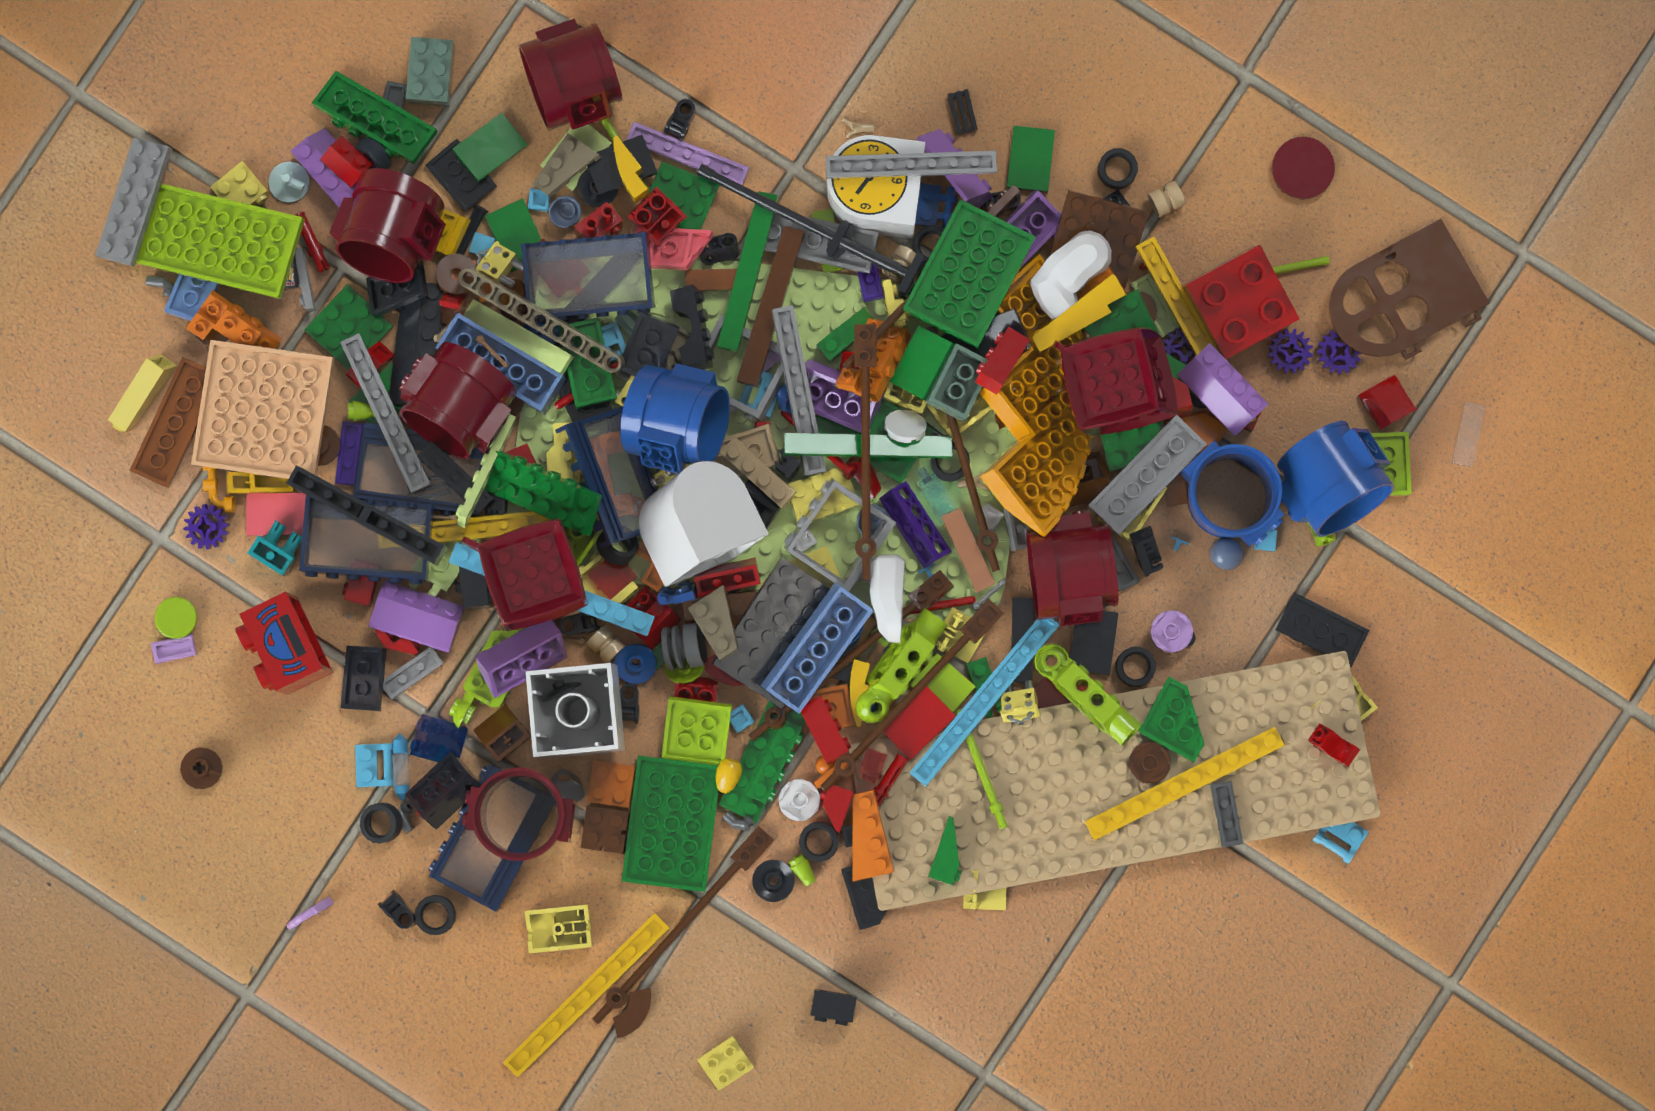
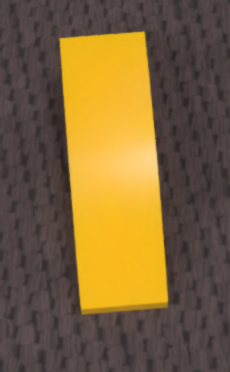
M616 135L613 137L618 171L628 194L636 204L649 194L648 188L638 177L643 173L642 167Z
M245 472L226 473L227 495L293 492V487L286 484L288 479Z
M854 659L850 679V702L856 727L861 728L862 720L857 714L856 702L859 696L870 687L865 684L870 664Z

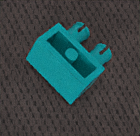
M275 520L266 536H257L247 554L280 575L287 576L298 559L294 553L302 542V536L292 531L284 547H279L276 542L284 529H286V526Z

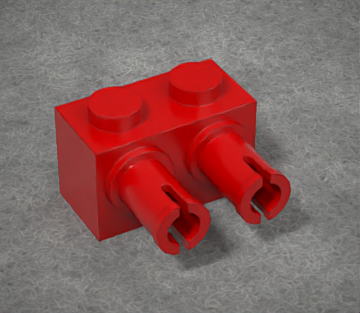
M606 202L574 226L575 235L579 239L618 235L623 228V219L615 212L613 206Z

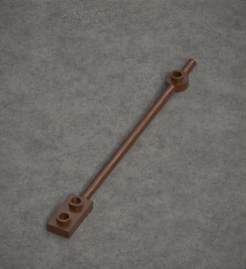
M1015 185L1010 189L1005 188L999 195L1000 199L996 204L992 202L985 209V212L998 218L1018 197L1020 190ZM908 297L877 328V340L905 312L903 307ZM854 353L843 363L847 370L854 365Z
M854 324V367H861L862 538L856 543L855 550L857 555L862 558V580H871V558L877 552V544L871 538L870 367H877V325ZM864 544L869 546L868 552L862 550Z
M930 326L924 328L939 336L937 327ZM946 414L981 532L977 536L976 542L981 550L986 551L991 570L995 572L1000 570L994 550L998 544V537L993 531L988 530L957 420ZM985 537L990 538L991 542L989 545L984 544L983 539Z
M941 570L908 595L911 603L903 609L902 620L916 609L920 612L924 608L928 609L954 588V585ZM876 630L838 661L818 688L883 636L879 630ZM786 704L782 708H769L764 715L765 721L748 735L754 741L769 728H782L787 720L786 714L793 709ZM778 714L775 720L771 719L772 715Z
M988 599L959 629L964 635L849 756L843 755L835 760V771L820 787L827 792L840 777L852 775L856 769L855 761L969 641L976 644L1004 612ZM841 763H847L848 769L842 770Z
M758 826L731 855L730 858L735 862L621 987H614L607 992V1003L592 1018L597 1024L613 1008L618 1009L626 1004L627 992L740 868L747 871L774 841L761 827ZM614 994L620 996L619 1002L613 1001L612 997Z

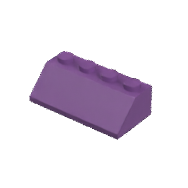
M324 128L306 137L291 150V153L333 202L340 207L344 197L352 198L356 184L352 188L349 187L320 160L328 148L336 141Z
M941 129L917 138V141L925 142V151L927 153L963 152L961 148L956 150L953 146L955 140L948 132L944 134ZM978 174L945 175L962 199L977 208L993 197L989 192L992 189L985 179L981 181L977 177Z
M1033 191L1004 220L1036 237L1021 267L1056 232L1061 215L1039 191Z
M1210 343L1177 374V377L1184 384L1188 385V388L1234 436L1268 405L1259 393Z
M808 359L805 362L814 413L862 433L861 396L837 388L835 383L841 373L840 371ZM884 393L879 402L870 401V426L880 408Z
M384 581L374 606L369 627L449 653L462 623L464 608L462 605Z
M552 620L520 630L513 636L500 641L495 646L475 656L478 668L494 698L525 682L526 671L548 669L568 658L561 631Z

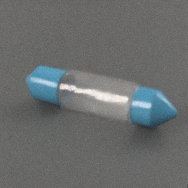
M398 734L393 739V785L395 786V795L401 801H404L407 798L405 793L410 790V764L407 739L402 734Z

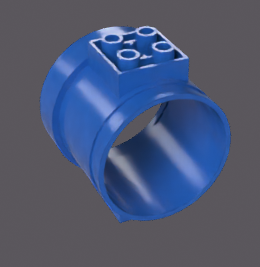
M677 363L673 370L645 365L634 377L623 406L621 442L624 450L629 454L640 456L642 465L677 474L683 471L686 463L692 465L702 461L714 462L721 450L728 428L730 398L727 389L717 385L715 372Z
M1346 421L1328 424L1300 440L1278 461L1277 468L1283 473L1285 478L1281 482V503L1285 504L1289 509L1288 514L1292 520L1309 523L1318 537L1334 534L1364 518L1391 495L1394 490V484L1384 471L1391 463L1369 430L1350 429Z
M1213 441L1180 473L1189 483L1187 491L1189 503L1187 504L1192 518L1201 529L1213 536L1220 538L1240 537L1249 547L1253 544L1257 546L1268 536L1266 534L1268 530L1272 532L1283 522L1281 517L1285 514L1279 509L1282 498L1280 475L1273 462L1264 453L1253 447L1241 444H1230L1220 447ZM1231 460L1247 465L1259 476L1264 486L1266 499L1263 513L1254 525L1244 529L1231 530L1219 527L1206 518L1198 505L1196 497L1197 481L1205 467L1218 461Z

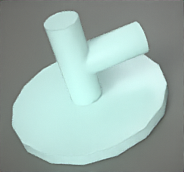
M283 162L277 165L270 173L268 180L269 189L273 196L282 202H297L309 190V175L300 164Z

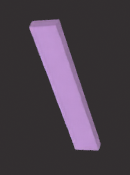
M633 122L626 139L629 140L643 135L650 152L696 170L703 164L741 185L744 184L750 169L747 166L636 122Z

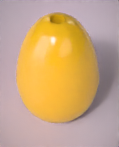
M725 758L718 765L716 786L720 792L729 793L738 784L742 775V766L739 761Z

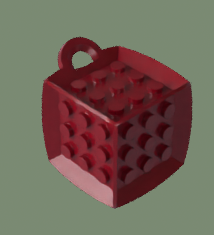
M1146 327L1121 330L1092 337L1069 346L1058 340L1054 341L1053 346L1061 351L1064 379L1072 411L1078 428L1085 434L1099 436L1132 430L1177 415L1178 408L1172 372L1160 335L1154 330Z
M561 519L544 521L518 528L483 543L463 537L461 543L480 554L486 582L503 623V630L508 632L537 625L588 606L589 601L586 599L580 571L563 529V521Z

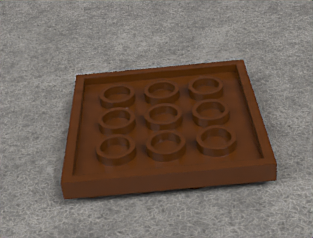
M1068 190L1047 259L1079 232L1090 230L1099 233L1108 241L1111 248V263L1109 267L1125 289L1137 253L1135 247L1140 244L1149 212Z

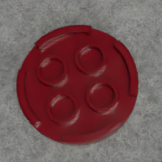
M1296 137L1288 140L1277 150L1273 158L1272 176L1277 187L1284 194L1300 200L1311 199L1322 194L1329 187L1334 177L1335 163L1330 150L1322 142L1311 137Z

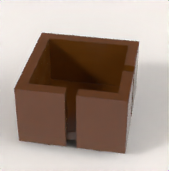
M586 806L581 848L601 851V847H604L605 852L624 854L627 835H622L621 833L622 830L627 831L630 812Z

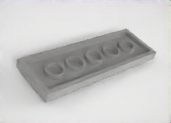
M133 138L95 256L128 266H135L172 152L171 147Z
M777 214L774 215L765 249L766 252L776 254L783 228L786 226L802 230L805 233L798 259L870 274L872 263L847 250L837 260H834L827 255L826 251L831 241ZM806 217L834 232L837 231L840 225L838 223ZM854 227L852 240L876 251L880 233Z
M1176 415L1088 506L1119 535L1207 443Z

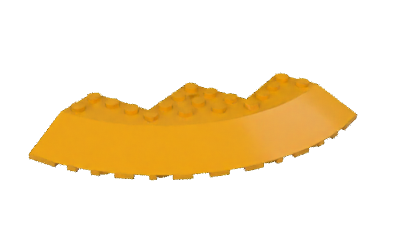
M1038 254L1018 271L996 313L999 314L1016 307L1032 346L1023 351L997 395L984 387L979 392L1017 441L980 478L1008 512L1045 537L1061 519V515L1067 510L1073 495L1078 490L1077 486L1079 481L1083 479L1087 466L1085 463L1087 456L1090 455L1091 449H1089V444L1093 436L1085 434L1078 428L1066 389L1061 351L1052 345L1040 352L1033 341V336L1053 321L1042 310L1037 299L1034 298L1035 296L1030 285L1031 279L1045 263L1042 256ZM1079 330L1060 342L1068 346L1080 342L1083 338L1082 331Z

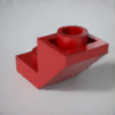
M380 341L368 349L377 371L394 357V353ZM351 367L346 376L361 389L360 383Z
M378 629L374 630L385 648L412 655L420 654L418 648L421 646L419 643L405 638L393 642L395 639L393 634Z
M1320 723L1308 739L1311 744L1349 767L1360 751L1357 746L1342 739L1333 730Z

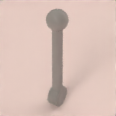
M1003 578L978 602H974L972 608L978 610L980 605L1004 585L1007 580Z

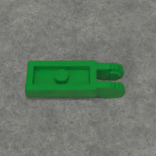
M986 657L966 664L971 680L976 686V692L992 674ZM1000 699L996 702V708L999 713L1002 710ZM991 710L986 714L987 718H992Z

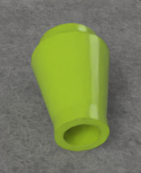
M358 401L347 403L348 420L353 419L354 422L375 417L369 403Z
M803 853L789 861L790 869L805 886L816 881L809 860Z

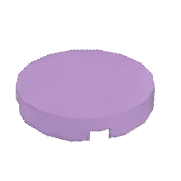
M1170 610L1162 612L1152 623V640L1158 648L1165 652L1174 653L1181 651L1189 645L1192 639L1193 628L1191 621L1185 614L1179 611Z

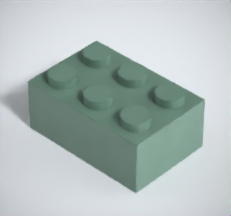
M411 37L406 100L409 104L450 107L455 54L453 40Z
M956 343L929 396L924 402L960 421L966 420L982 388L981 385L975 382L979 376L975 372L981 362L986 364L988 359Z

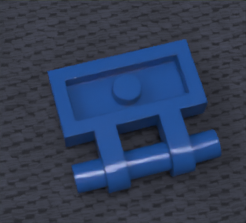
M920 183L915 225H936L937 220H942V228L945 229L952 216L953 204L956 203L955 188L948 186L947 193L940 194V185ZM939 201L945 202L944 213L938 212Z
M686 580L678 583V586L674 589L663 587L659 591L657 601L661 605L694 600L697 595L696 584Z

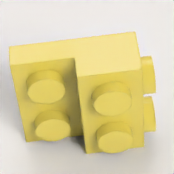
M243 161L210 186L220 198L254 206L256 204L258 206L263 204L268 199L267 195L270 194Z
M891 279L882 281L887 317L903 302V298L897 299L896 284L892 285ZM904 312L892 327L907 328V319H910V314Z
M827 545L806 554L841 578ZM795 558L789 561L831 589L834 582L800 559Z

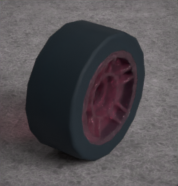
M363 138L354 146L372 163L370 169H389L391 166L389 154L374 139Z

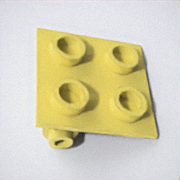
M952 607L944 620L948 626L935 642V645L938 646L937 649L942 652L948 651L964 635L959 629L971 617ZM984 635L976 644L969 641L955 656L969 663Z
M972 871L974 873L973 877L978 881L979 871ZM1006 888L964 895L963 909L1006 910Z
M734 1036L728 1037L727 1040L697 1059L718 1091L754 1068Z

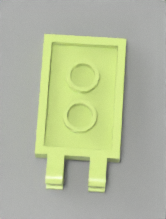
M474 539V541L480 543L481 539ZM461 541L441 543L448 548L438 566L431 562L429 563L428 581L433 586L428 595L438 597L441 590L447 593L460 574L459 566L449 563L455 544L464 545ZM418 558L411 569L413 572H422L423 558ZM409 583L408 585L411 589L416 591L420 587V585Z

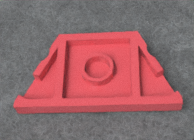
M635 226V232L641 233L642 231ZM675 228L659 246H656L649 239L651 268L688 271L713 238L712 230Z

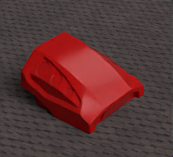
M657 187L627 215V218L642 232H649V239L656 246H659L687 217Z
M1395 374L1358 395L1379 430L1417 410Z
M698 677L688 683H675L674 697L716 702L718 682L709 678Z

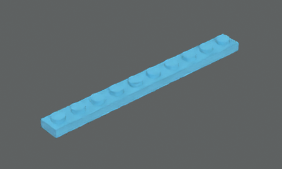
M456 543L449 563L484 575L479 552ZM585 591L589 604L577 611L648 637L655 616Z
M1052 618L1037 619L910 771V775L927 787L1035 657L1037 651L1044 646L1059 628V623Z

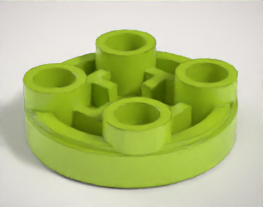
M167 598L156 609V627L166 637L172 639L186 637L194 632L197 625L198 615L196 608L185 598Z

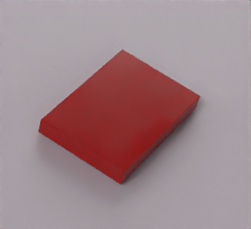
M926 686L883 732L911 760L956 715Z

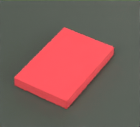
M247 493L246 535L266 536L275 520L286 526L281 535H291L292 531L302 535L306 494Z

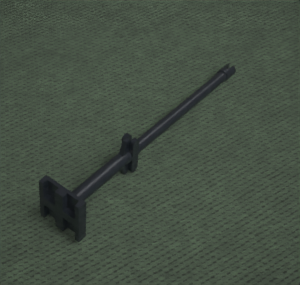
M701 164L697 171L698 176L712 181L831 241L826 251L827 255L832 257V259L837 260L847 250L902 278L903 280L898 287L900 298L904 300L911 294L926 265L925 255L919 252L916 253L908 268L852 240L855 225H849L847 221H842L837 231L834 232L715 172V170Z

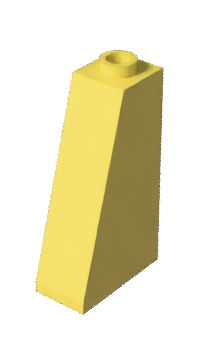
M161 354L147 358L108 420L113 423L112 426L121 432L132 430L178 366Z

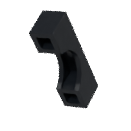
M693 284L670 291L673 311L680 317L690 319L692 324L690 338L679 348L682 365L702 370L713 368L714 352L709 344L711 334L706 327L708 316L705 309H703V302L705 301L703 292Z

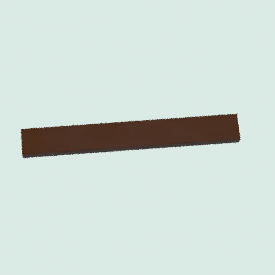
M786 226L783 228L737 377V383L758 388L775 332L771 309L783 306L805 235L802 230Z

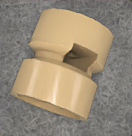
M1175 181L1164 185L1163 190L1158 188L1147 194L1150 204L1158 217L1168 214L1170 208L1178 209L1186 205L1184 196Z
M898 245L892 254V260L909 268L916 253L905 246ZM882 269L885 276L897 284L902 282V278Z
M606 625L601 627L586 644L594 652L599 651V657L605 663H610L626 645L618 637L613 638L614 633Z

